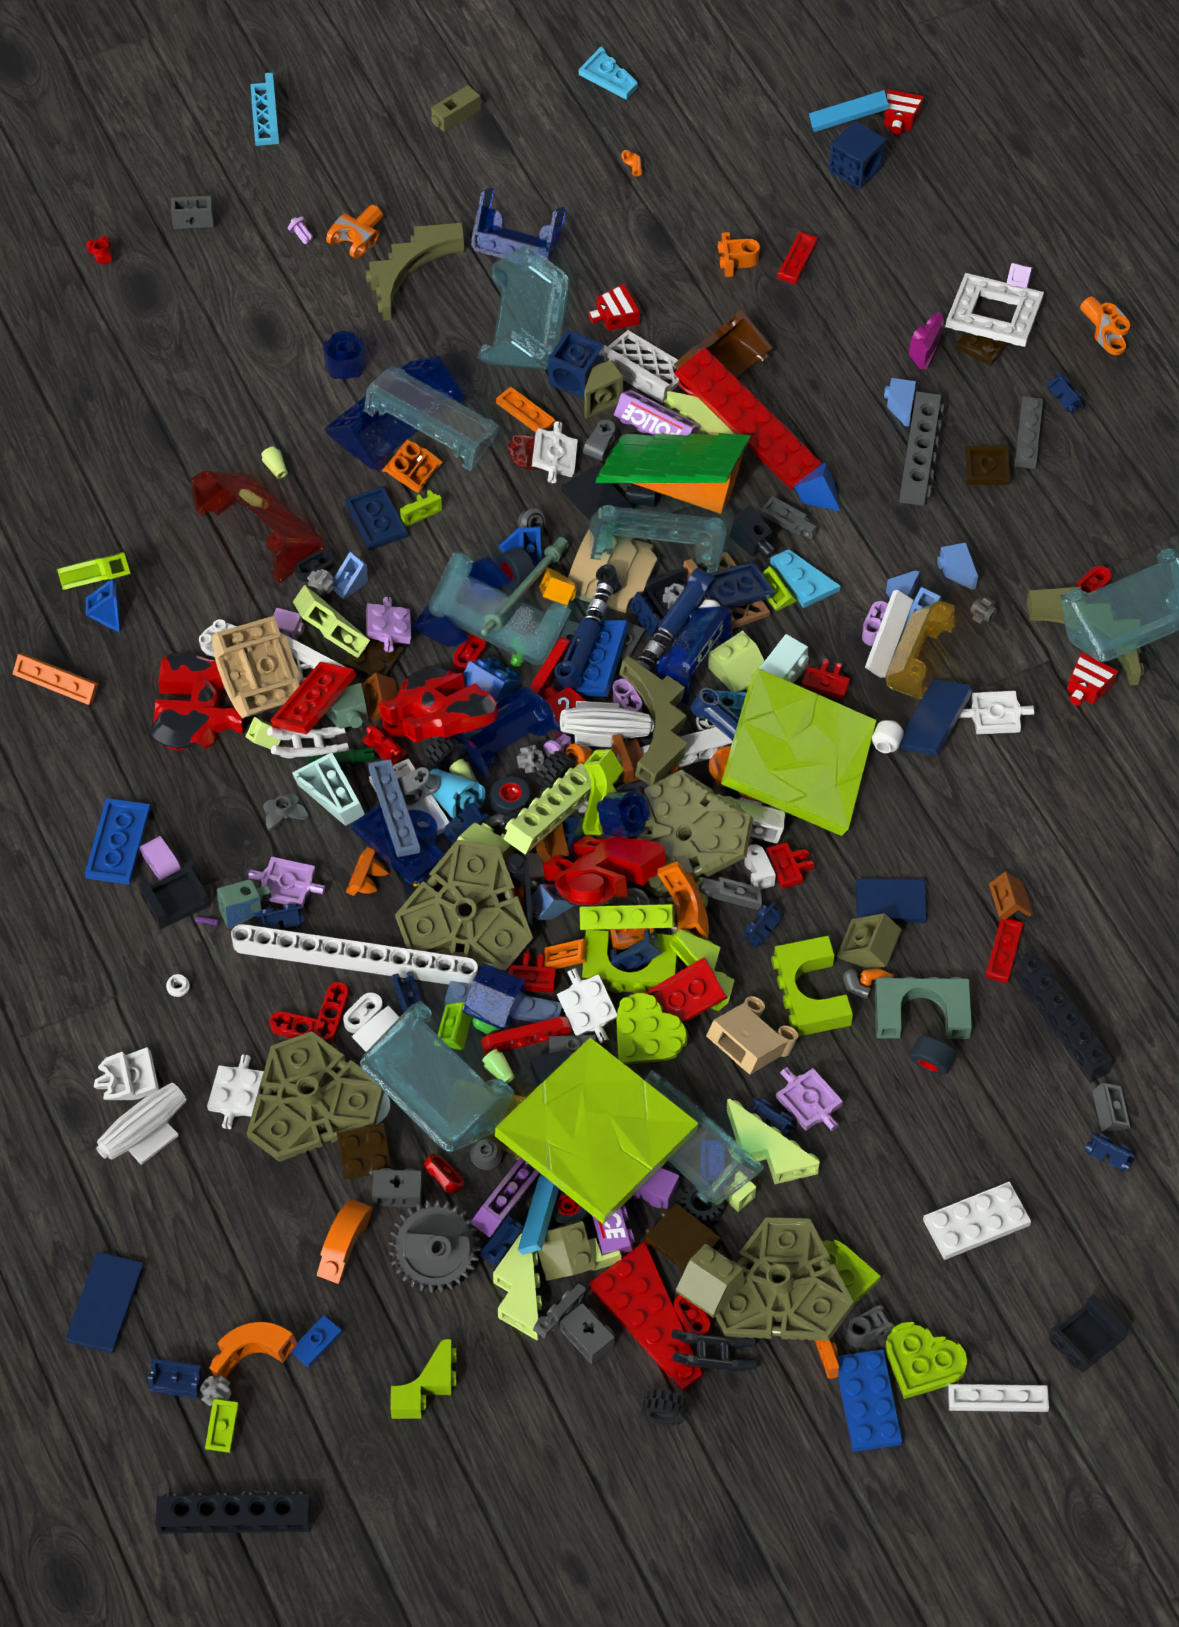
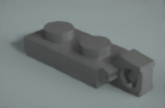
M774 496L760 509V515L796 535L802 534L809 539L816 535L817 527L810 523L806 514Z
M719 877L718 880L703 878L699 885L700 893L708 897L711 896L717 900L759 910L762 906L760 887Z
M578 1284L573 1290L568 1289L564 1293L561 1302L553 1304L549 1309L548 1316L538 1319L533 1331L544 1339L552 1331L554 1332L560 1326V1320L581 1304L586 1291L585 1287Z

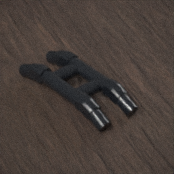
M674 1329L671 1333L673 1339L680 1340L682 1343L696 1344L697 1356L679 1352L673 1354V1361L684 1366L725 1369L736 1372L757 1369L756 1359L730 1360V1348L755 1347V1337L741 1338L701 1335ZM706 1345L720 1346V1359L707 1358Z

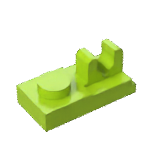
M431 490L427 491V498L425 499L420 494L417 495L416 502L407 504L400 509L401 520L404 526L408 527L442 511L441 496L433 494Z
M213 1399L205 1445L206 1450L231 1453L238 1402Z

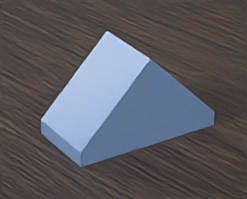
M349 552L333 579L332 585L334 588L332 590L342 599L348 598L368 583L367 564L353 552Z
M915 570L888 579L886 593L889 599L894 590H899L911 598L918 585L919 571Z

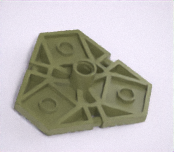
M680 770L656 782L653 786L645 788L641 815L639 817L640 821L637 827L639 834L635 839L662 844L666 857L665 866L679 861L685 872H690L695 882H698L699 875L705 873L708 877L747 857L753 817L720 794L715 795L716 793L711 788L702 784L685 771ZM699 862L700 865L694 868V864ZM659 876L649 878L645 885H640L658 899L671 895Z
M456 840L429 873L431 877L426 883L423 881L395 914L407 949L471 958L476 961L479 967L507 971L509 965L515 962L533 940V936L518 896L515 897L513 892L515 887L500 847ZM438 882L443 885L439 893L433 889ZM504 893L507 900L500 903L497 896ZM462 905H471L472 912L469 916H462L460 914ZM457 944L465 945L464 952L456 951Z
M312 1031L272 1045L260 1083L263 1092L262 1094H257L247 1136L279 1162L297 1156L300 1153H305L308 1150L311 1151L316 1147H322V1143L330 1140L333 1143L338 1140L337 1131L376 1125L385 1091L384 1084L350 1060L347 1063L345 1056ZM325 1129H327V1131H328V1132L319 1134V1131H322V1130H325Z
M766 1217L739 1252L740 1260L738 1262L732 1261L743 1269L745 1285L717 1313L715 1318L725 1337L772 1339L773 1336H781V1339L829 1341L855 1305L835 1265H830V1256L810 1219ZM748 1264L752 1266L750 1270L746 1268ZM775 1322H782L781 1326H774Z

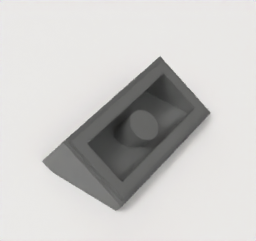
M1102 1083L1093 1090V1097L1101 1131L1110 1132L1130 1129L1121 1086Z

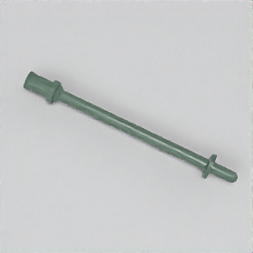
M564 537L557 538L552 546L545 549V557L497 612L486 615L484 618L485 625L480 631L483 636H487L492 630H499L503 625L502 618L551 562L559 561L561 554L569 546L567 544L568 541Z

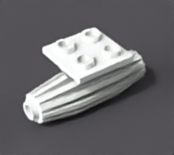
M576 701V708L564 709L560 714L561 731L574 734L575 743L586 746L611 747L613 735L621 734L622 739L648 736L649 732H652L654 728V721L650 718L649 714L619 708V703Z
M170 1083L146 1096L120 1116L97 1140L99 1145L96 1147L97 1151L104 1159L108 1157L111 1160L129 1151L141 1165L178 1137V1133L167 1122L186 1102L185 1095L178 1086Z

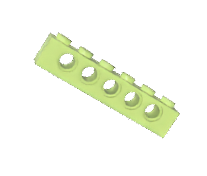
M580 763L574 769L571 767L563 778L559 777L555 781L551 789L549 787L546 788L539 799L536 797L528 809L523 808L516 819L512 818L506 825L507 833L504 840L526 855L587 801L591 793V780L585 766Z

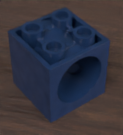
M854 121L831 143L829 172L847 181L850 185L861 189L884 167L887 139Z
M567 330L548 357V384L585 399V387L592 368L600 363H604V344Z

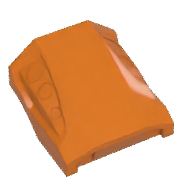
M407 439L382 471L387 472L413 491L419 493L442 464V461L427 449Z

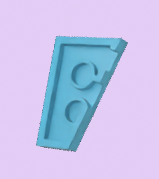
M602 47L579 69L580 76L626 100L638 88V82L625 69H621L616 64V61L605 53Z
M789 549L770 558L771 565L803 608L840 591V585Z

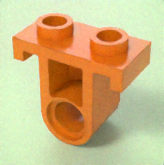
M730 232L722 233L721 241H718V253H722L720 268L724 269L725 277L733 276L734 268H750L758 264L760 245L756 240H730Z

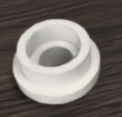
M176 974L169 978L166 987L170 995L181 997L189 991L190 984L186 977ZM177 985L182 986L181 988H175Z

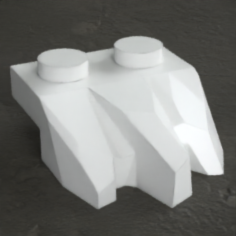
M148 1048L125 1055L123 1052L105 1058L98 1066L99 1070L105 1072V1075L95 1080L94 1088L108 1089L104 1093V1100H136L159 1090L152 1054Z

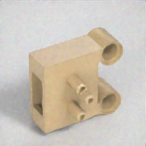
M754 996L747 997L743 1004L714 1019L706 1035L749 1075L779 1057L788 1056L798 1039V1032L794 1028L784 1025L776 1033L762 1021L760 1016L765 1005L761 999Z

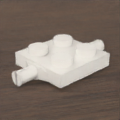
M559 422L554 423L553 431L538 428L535 434L532 466L547 470L549 472L548 482L551 483L557 481V474L572 477L575 469L578 440L562 434L563 424L561 422L560 424Z
M1016 691L972 693V708L963 709L959 718L972 717L975 723L976 734L1016 733L1021 730V715H1034V706L1020 707Z
M576 968L568 971L567 973L573 985L567 990L558 993L557 996L575 1035L595 1031L599 1043L604 1042L603 1038L605 1041L609 1040L603 1027L608 1022L616 1019L618 1015L600 975L598 974L588 980H581Z
M245 1054L241 1055L239 1067L218 1066L207 1108L209 1111L220 1112L225 1115L222 1127L225 1129L227 1127L228 1129L232 1128L234 1117L242 1115L252 1116L257 1094H260L262 1090L260 1083L264 1071L248 1069L251 1060L249 1055H246V1057Z

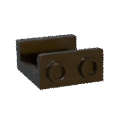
M677 1203L671 1209L667 1208L660 1216V1221L656 1225L652 1224L644 1234L647 1248L649 1249L653 1246L682 1269L681 1276L689 1260L705 1244L716 1251L720 1248V1237Z

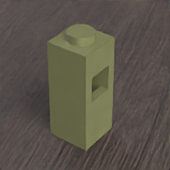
M467 85L431 107V120L433 124L445 132L480 111V95Z

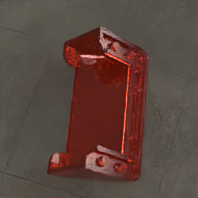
M202 471L190 479L195 510L201 516L207 511L214 512L218 516L239 500L274 530L267 537L266 545L274 556L273 565L275 569L272 572V577L279 584L295 572V565L298 561L323 549L321 537L249 475L244 473Z

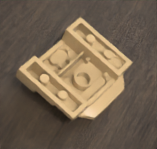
M593 523L580 545L568 577L574 582L575 589H577L574 598L591 602L593 595L597 593V570L605 564H611L619 573L623 581V587L617 593L610 596V600L606 602L607 608L626 613L636 592L644 593L646 583L657 562V557L652 552L654 545L614 532V528Z
M274 616L216 632L212 635L213 650L219 674L226 692L241 718L284 705L300 686L302 676L292 656L287 636L279 631Z

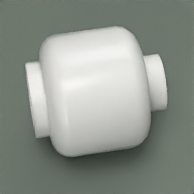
M881 721L872 735V742L875 748L882 753L894 752L900 746L904 737V731L896 721Z

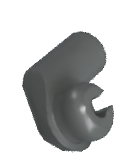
M499 813L489 816L484 820V824L491 828L499 825L501 829L506 828L503 821V815L505 814Z
M847 970L843 975L847 991L868 999L871 988L860 984L856 970Z

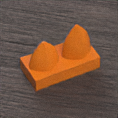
M367 847L360 855L346 893L352 896L357 892L374 893L377 891L376 885L366 874L373 876L389 874L385 866L373 857L375 850Z

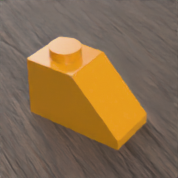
M547 567L539 586L543 597L567 606L569 600L573 601L577 591L574 582Z

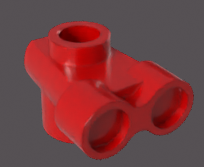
M102 236L97 241L89 240L86 243L88 252L94 255L98 264L104 265L112 261L110 252L111 242L107 236Z

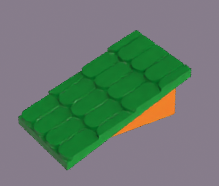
M654 433V436L625 434L619 438V442L613 448L605 465L601 468L596 483H633L721 514L733 492L743 451L751 435L719 433L718 435L688 434L686 436Z

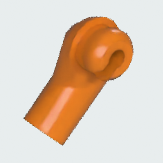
M629 150L623 151L621 154L623 161L632 167V174L634 176H640L642 174L641 158Z

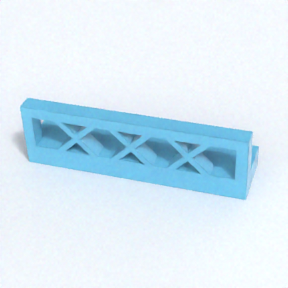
M265 73L266 83L250 84L256 146L279 144L273 73ZM266 90V93L260 96L255 91ZM261 103L268 106L263 111L257 108ZM263 117L268 120L265 125L258 122ZM266 132L271 138H259V136Z

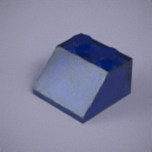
M483 963L473 979L462 1012L504 1031L525 997V980Z

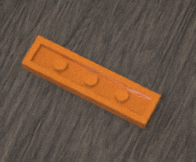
M20 653L17 656L13 675L85 704H93L98 683L26 654Z

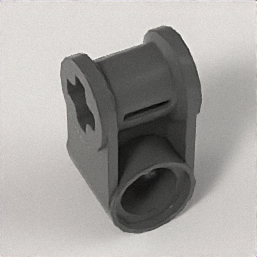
M602 420L597 424L585 443L583 454L600 461L606 459L615 441V424L612 421Z
M424 767L398 778L406 805L414 804L420 799L436 793L441 786L440 778L437 775H431L430 771Z
M876 1306L868 1312L854 1317L849 1322L846 1339L850 1345L861 1347L892 1332L895 1326L887 1319L883 1306ZM853 1330H861L863 1334H856Z

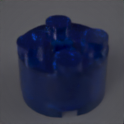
M350 331L336 332L331 335L328 341L326 339L323 345L324 362L330 377L333 379L360 377L366 365L364 341Z
M636 791L608 793L597 804L602 832L613 837L641 835L647 828L644 827L646 821H649L650 809L645 797L640 796Z

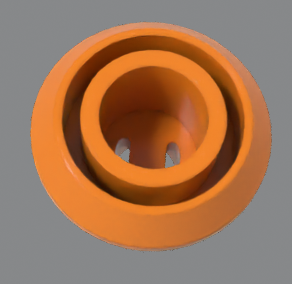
M573 743L567 748L566 754L575 760V766L580 763L584 765L593 754V751L586 745Z

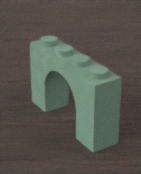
M914 977L876 978L874 989L876 1038H900L902 1006L912 999L926 998L936 1002L944 1012L946 1039H970L972 1026L969 979H962L960 977H953L951 979H939L937 977H929L927 979H916Z

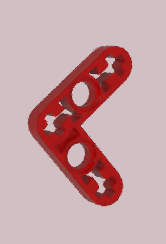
M335 982L328 987L318 1019L281 1011L275 1012L271 1015L269 1021L271 1031L274 1034L289 1038L312 1031L328 1044H331L335 1040L348 1001L347 986L341 982ZM341 991L342 994H339L337 1003H335L334 994ZM330 1009L338 1012L337 1016L333 1018H328L325 1013ZM280 1020H284V1023L281 1024L280 1027L277 1026L276 1023H279ZM300 1024L309 1026V1029L304 1033L296 1030ZM325 1024L329 1025V1034H326L325 1037H322L321 1033H324L326 1028Z

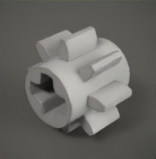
M326 570L312 571L307 578L309 580L308 587L318 596H324L325 593L328 595L334 588L332 585L333 576Z
M673 583L669 588L665 587L663 602H668V609L671 608L684 590L685 585Z
M536 745L520 748L521 753L517 756L519 768L525 769V773L541 770L540 766L544 762L542 750H536Z
M223 1376L208 1377L200 1388L204 1395L201 1400L209 1406L213 1404V1399L227 1401L231 1395V1390L228 1388L230 1382Z

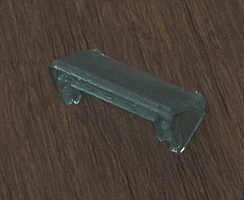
M526 244L493 264L492 279L502 287L493 346L488 344L482 345L479 348L477 358L488 365L548 370V357L561 338L569 280L561 269Z
M606 505L600 507L590 520V559L601 560L604 552L611 555L613 548L612 535L695 544L696 564L700 565L702 562L707 566V572L714 573L719 569L727 534L726 524L717 517L709 518Z
M1172 548L1164 549L1157 555L1158 563L1088 594L1075 588L1061 595L1068 641L1097 661H1109L1178 631L1179 553Z
M454 551L430 599V612L434 616L532 664H543L552 651L573 607L555 602L544 613L518 600L502 618V627L497 631L492 630L487 636H483L480 631L485 625L484 618L488 613H496L510 595L469 576L473 566L472 560L467 555Z
M422 1001L411 1005L363 1054L360 1067L442 1149L453 1152L495 1133L496 1126L502 1122L514 1090L501 1079H492L485 1082L425 1024L430 1020L432 1014L430 1009Z

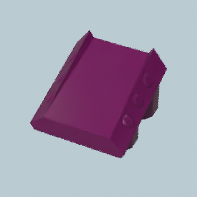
M940 312L929 318L924 327L920 326L910 340L909 356L919 369H927L941 340L944 319Z

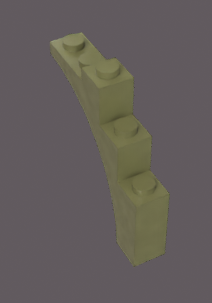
M462 223L414 227V235H410V243L391 244L392 253H388L389 260L369 262L370 270H366L367 283L371 282V289L376 290V296L381 297L377 304L378 313H383V321L391 320L395 294L403 281L413 271L434 258L464 251Z
M1080 587L1029 590L1027 608L1030 620L1064 623L1094 636L1118 658L1126 672L1129 685L1139 684L1140 676L1144 674L1143 663H1139L1138 658L1140 657L1141 640L1145 638L1144 627H1140L1139 618L1115 620V612L1111 611L1110 603L1086 604V597L1081 594Z
M627 656L622 661L619 674L632 684L640 694L649 710L651 719L654 721L652 742L647 752L638 761L635 776L649 786H653L685 756L688 743L682 737L677 736V734L683 729L686 715L679 708L675 707L681 702L685 687L668 675L661 680L656 674L644 668L638 661Z

